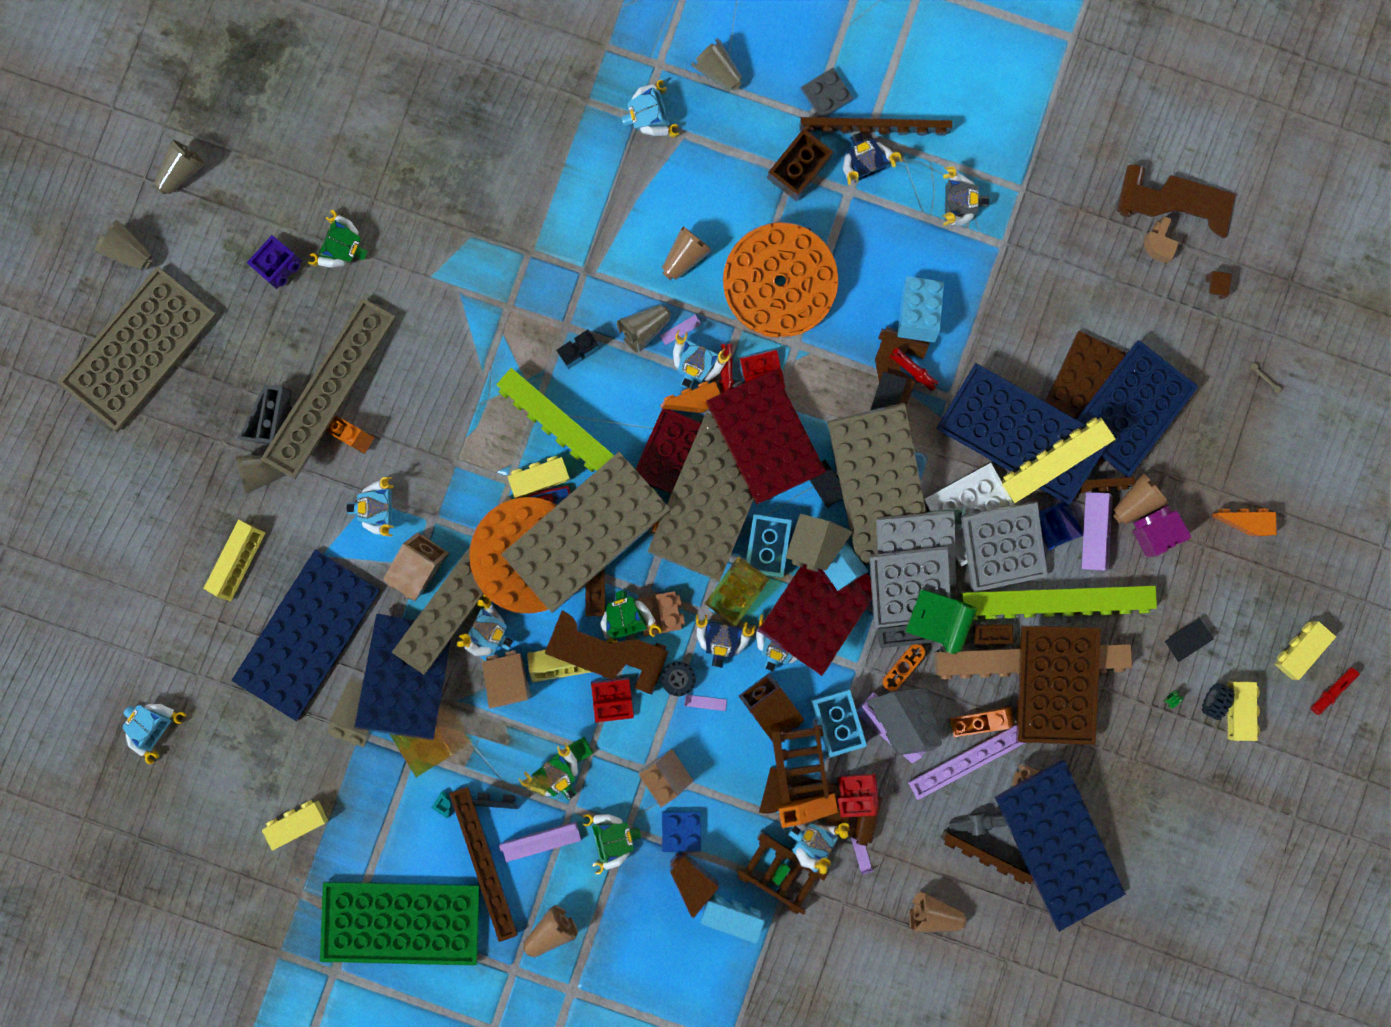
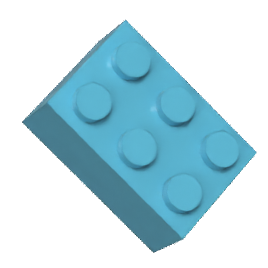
M906 276L902 288L897 337L936 342L940 332L944 282Z
M753 514L744 573L783 578L792 520Z
M849 689L811 700L818 725L822 724L824 734L822 739L829 757L867 746Z
M714 893L703 907L700 916L701 924L757 944L765 921L763 914L760 913L761 910L752 906L749 909L742 907V903L731 900V902L725 901L723 896Z

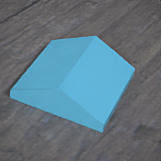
M847 541L826 571L823 570L837 591L868 572Z

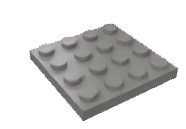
M1033 501L961 516L973 592L1048 577L1037 502Z
M953 511L876 517L877 554L946 546L948 548L950 586H956L955 513Z
M946 546L869 555L875 629L907 626L920 589L950 598L948 548Z

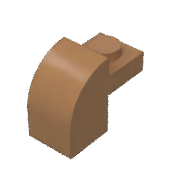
M1164 216L1160 221H1156L1152 231L1145 235L1144 247L1152 258L1167 264L1173 259L1179 242L1165 237L1171 219Z

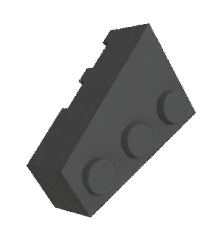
M265 384L254 404L255 408L251 416L247 417L246 425L242 433H239L237 439L270 445L288 416L292 391L284 387Z

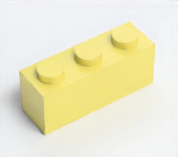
M558 456L548 458L547 462L541 465L540 462L529 465V469L524 471L521 468L514 470L510 476H507L515 499L571 481L563 458H558Z
M1319 621L1308 622L1302 627V633L1290 641V647L1277 656L1278 660L1274 665L1290 679L1300 680L1336 636Z
M1227 681V687L1233 689L1235 693L1234 701L1231 703L1232 706L1227 713L1228 739L1234 741H1258L1260 727L1257 725V717H1259L1260 709L1257 705V697H1259L1257 682Z
M310 800L302 804V809L297 812L294 809L283 814L285 818L280 821L275 818L266 823L267 827L262 829V832L272 851L329 821L319 800L314 803Z

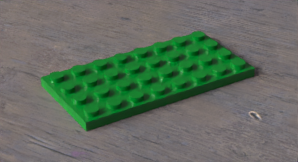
M324 881L322 888L320 962L476 966L478 961L480 885Z

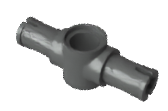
M974 813L968 815L969 817L966 820L949 822L951 834L968 831L971 835H983L989 833V830H992V828L1008 826L1003 815L989 816L986 813Z

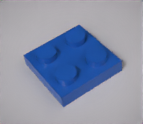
M701 811L662 812V852H700Z

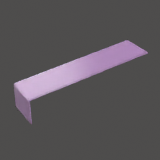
M694 314V316L663 333L660 337L664 344L667 345L676 340L675 335L678 330H680L679 336L681 337L686 332L698 327L701 323L696 314Z
M685 695L684 707L726 711L727 700Z
M851 837L862 875L873 872L866 846L857 844V840Z

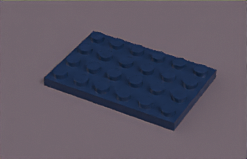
M1136 340L1076 419L1085 425L1093 418L1103 419L1115 440L1108 444L1101 457L1123 475L1130 477L1199 386L1140 340Z
M376 613L354 728L434 740L451 640L427 673L423 675L392 653L415 620Z

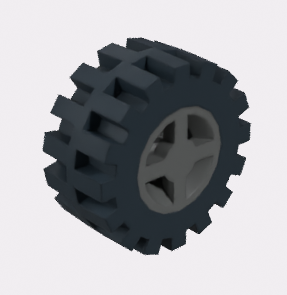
M679 661L667 665L661 675L663 688L673 696L688 694L693 689L696 681L695 673L691 666Z
M1218 682L1214 684L1203 700L1202 713L1216 720L1224 718L1232 706L1231 703L1234 701V690Z

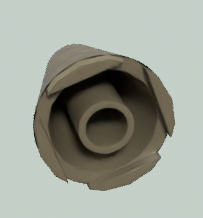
M716 38L717 44H710L696 58L698 63L692 62L691 66L727 91L731 89L735 91L742 84L740 82L742 76L721 40Z
M173 140L154 183L157 185L155 188L163 194H171L201 170L205 165V161L196 152L188 150L187 146L183 143Z
M117 220L107 228L108 232L106 235H102L95 248L96 252L140 271L149 269L153 263L152 255L121 222Z
M657 305L621 318L617 321V328L619 333H624L625 338L623 340L634 352L639 353L670 321L671 313L666 306Z
M263 455L236 456L245 494L286 474L261 460Z

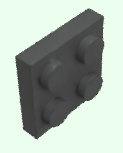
M833 67L801 87V91L817 115L822 118H826L853 101V97Z

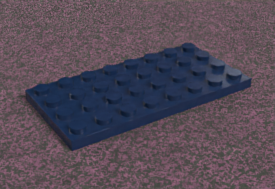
M975 362L936 429L1010 472L1013 471L1015 473L1024 462L1028 460L1032 462L1037 459V454L1043 450H1051L1054 448L1052 446L1054 443L1061 439L1065 441L1070 437L1069 434L1078 428L1082 430L1087 425ZM1108 445L1041 486L1040 489L1070 505Z
M315 549L231 681L291 719L298 721L381 590Z
M1064 760L1056 762L994 796L1053 924L1059 932L1126 895Z

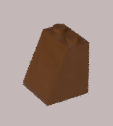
M769 673L739 695V698L771 741L770 725L778 724L779 731L789 732L798 728L805 721Z
M681 852L680 855L676 853L670 860V873L690 915L694 918L717 891L719 882L685 852Z

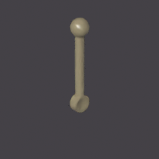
M1252 363L1250 365V370L1256 371L1267 383H1269L1274 388V392H1281V387L1276 386L1263 372H1261L1258 369V365L1256 363Z

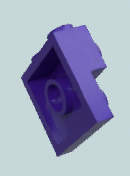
M271 235L248 260L247 264L273 287L278 289L287 283V278L292 272L295 273L299 270L302 260Z

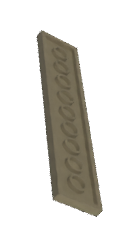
M364 298L360 300L261 458L263 462L296 480L396 319L394 315Z
M507 496L502 503L512 499ZM470 547L392 651L393 654L423 675L427 673L476 606L478 600L484 595L471 571Z

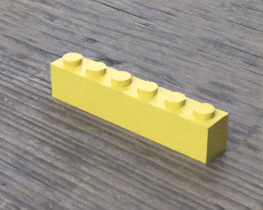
M1091 419L1082 430L1079 428L1074 430L1065 441L1063 439L1057 441L1052 445L1054 448L1051 450H1043L1036 455L1037 459L1032 462L1028 460L1020 465V469L1015 473L1011 471L1003 476L1002 485L1014 503L1114 441L1115 437L1103 419Z

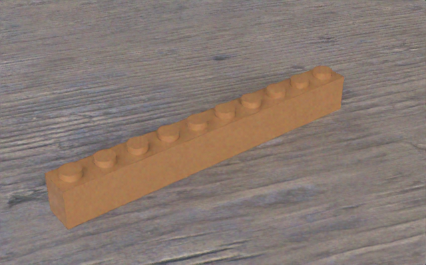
M1131 644L1100 645L1099 673H1106L1107 669H1114V672H1126V668H1132ZM1020 649L972 650L957 652V654L934 652L935 673L937 676H941V679H953V675H960V678H972V674H979L980 678L991 677V674L999 673V677H1010V673H1018L1019 676Z

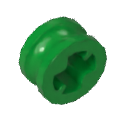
M1177 690L1171 692L1164 699V702L1169 704L1168 707L1170 709L1176 707L1184 699L1183 696L1178 695L1179 692Z

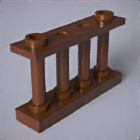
M816 718L813 719L814 728L789 732L779 731L778 724L770 725L782 805L790 804L789 797H793V794L823 790L825 799L829 798L828 791H831L830 779H826L820 739L824 734L822 724L818 725ZM815 736L816 746L787 751L782 749L781 743L785 742V740ZM818 754L819 764L790 769L784 765V761H787V758ZM820 772L821 782L793 787L787 785V779H790V776Z
M760 830L757 835V840L760 841L758 843L759 847L745 870L737 868L738 878L747 884L749 881L784 902L793 913L798 915L800 912L804 915L806 911L801 904L815 881H818L819 878L825 881L828 873L821 874L819 870L815 873L812 869L803 867L796 854L793 853V850ZM772 848L776 851V857L760 881L751 874L766 849ZM788 858L792 861L791 865L793 866L778 891L768 886V883L782 860ZM804 868L809 871V878L795 901H792L784 895L799 870Z

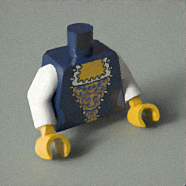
M857 133L850 138L854 146L849 148L847 155L844 157L843 171L847 177L848 185H851V180L859 183L862 179L888 169L889 161L892 167H896L895 161H900L901 163L903 161L900 153H894L874 139L864 142L861 133Z
M698 614L696 615L698 641L701 648L706 650V653L713 654L711 666L723 668L725 657L733 658L734 655H739L748 645L756 626L754 625L752 629H748L746 627L748 622H745L743 628L708 622L706 614L704 620H700Z

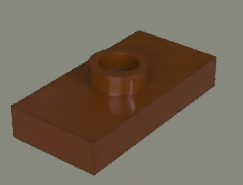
M1013 624L973 625L974 644H1014Z

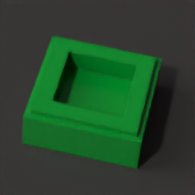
M585 736L569 745L571 752L577 759V763L594 754Z
M782 863L772 876L773 881L780 885L791 870L786 863Z

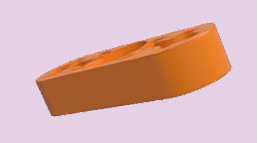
M910 645L883 677L882 684L886 690H897L924 658L925 650L921 645ZM912 648H919L920 656L913 657L912 661H915V663L912 665L909 660L905 659V656L907 655L910 658L913 654ZM901 662H906L909 665L906 673H901L898 669ZM894 670L898 675L903 676L901 680L899 677L895 679V686H887V679H893L895 676L892 673Z

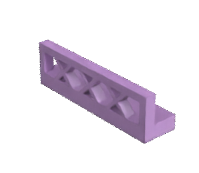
M577 821L502 842L499 847L504 853L506 862L579 842L582 839Z

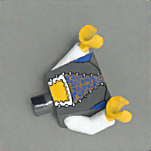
M954 166L945 167L944 169L948 171V174H944L943 178H950L951 180H948L945 185V214L942 217H945L947 222H944L943 225L962 226L976 216L978 207L989 206V196H980L979 187L958 173Z

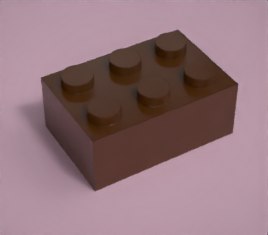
M803 128L769 170L767 179L797 202L832 158L833 151Z

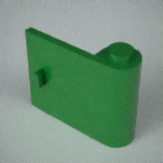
M920 589L905 632L941 643L947 652L957 654V652L962 651L977 608L968 603Z

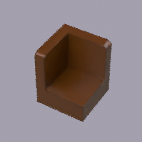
M1212 271L1207 274L1206 282L1210 283L1209 294L1219 295V299L1222 300L1228 297L1232 274Z

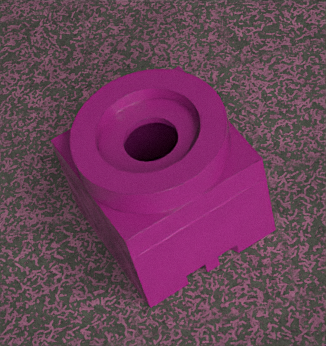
M1168 505L1133 522L1136 529L1132 530L1146 557L1159 556L1168 551V549L1174 548L1176 544H1181L1192 538L1177 510L1171 511Z

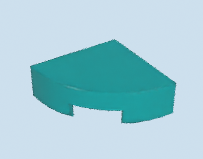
M442 791L431 808L445 818H448L450 815L451 802L447 794Z

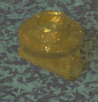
M534 775L531 782L527 784L526 789L544 796L550 788L549 780L543 775Z

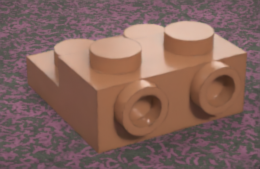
M675 591L637 598L638 601H641L650 610L655 619V625H659L662 628V633L681 630V625H685L683 613L679 614L678 606H681L680 595H676ZM647 626V630H643L644 636L650 635V626ZM653 628V633L659 634L658 629Z

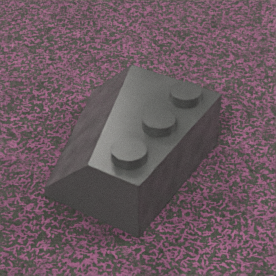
M928 688L892 692L867 700L869 707L872 706L877 715L875 716L877 721L881 722L887 732L886 736L897 755L933 751L942 745Z

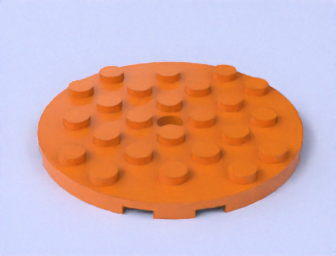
M768 223L746 233L732 248L723 273L724 294L733 314L750 330L775 338L796 336L815 327L829 312L838 289L836 262L829 247L813 231L794 223ZM782 275L786 278V282L784 285H777L775 278Z
M533 497L512 499L493 508L477 526L470 545V567L480 590L496 605L518 613L531 614L549 610L501 554L557 506L556 504Z

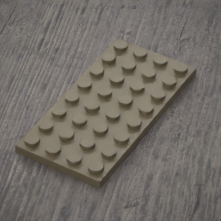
M157 266L57 383L113 430L118 432L217 315Z
M904 403L827 421L850 531H852L851 538L854 552L864 565L870 564L869 555L877 554L876 517L926 513L906 405Z
M706 412L668 501L667 506L671 510L661 518L647 552L720 582L753 502V497L710 413Z
M618 452L501 555L551 613H554L671 509L625 457Z

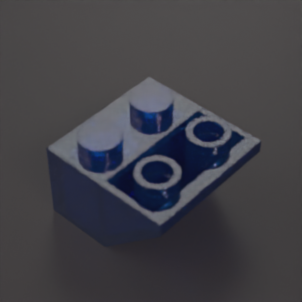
M1063 502L1039 511L1042 537L1048 550L1083 537L1084 534L1070 505Z

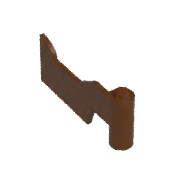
M1139 165L1127 166L1117 211L1120 212L1121 216L1131 217V215L1140 213L1155 217L1172 211H1179L1207 219L1210 229L1216 235L1226 238L1236 194L1173 175L1168 177L1161 190L1158 191L1142 186L1146 171L1144 167Z
M886 326L885 329L882 328L878 339L881 342L875 357L878 380L880 382L883 371L906 378L899 404L904 403L907 406L915 381L900 370L901 366L890 358V354L895 355L892 351L895 348H899L904 354L924 359L930 342L897 337L898 330Z
M561 610L544 654L611 680L617 676L626 664L640 669L641 672L634 688L652 695L669 651L666 650L667 646L656 642L654 646L638 639L615 643L605 642L577 631L575 619L567 612Z
M772 767L769 770L759 813L763 814L777 812V804L782 803L777 769ZM802 775L790 776V779H787V785H791V787L821 782V780ZM830 783L831 791H828V794H835L838 813L823 817L822 819L829 826H837V828L841 823H847L850 827V831H847L848 836L856 839L857 844L867 846L868 843L872 844L883 797L878 796V814L876 816L841 817L838 798L841 797L839 785ZM823 790L793 794V797H789V799L794 801L821 796L824 793Z

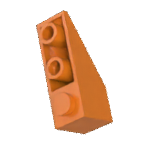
M706 381L699 384L697 389L692 390L688 388L681 392L682 395L675 397L673 394L664 398L660 408L705 413L710 411L706 400L720 395V391L716 382L709 384Z
M338 416L334 417L326 430L327 433L364 454L374 440L373 436Z
M1218 509L1219 513L1212 514V517L1249 536L1277 535L1276 512H1269V509H1257V512H1250V509H1238V512H1231V509Z
M1011 706L950 718L954 737L1010 729L1015 726Z
M828 794L829 798L826 799L824 795L790 801L788 805L778 803L782 828L801 825L838 813L835 794Z

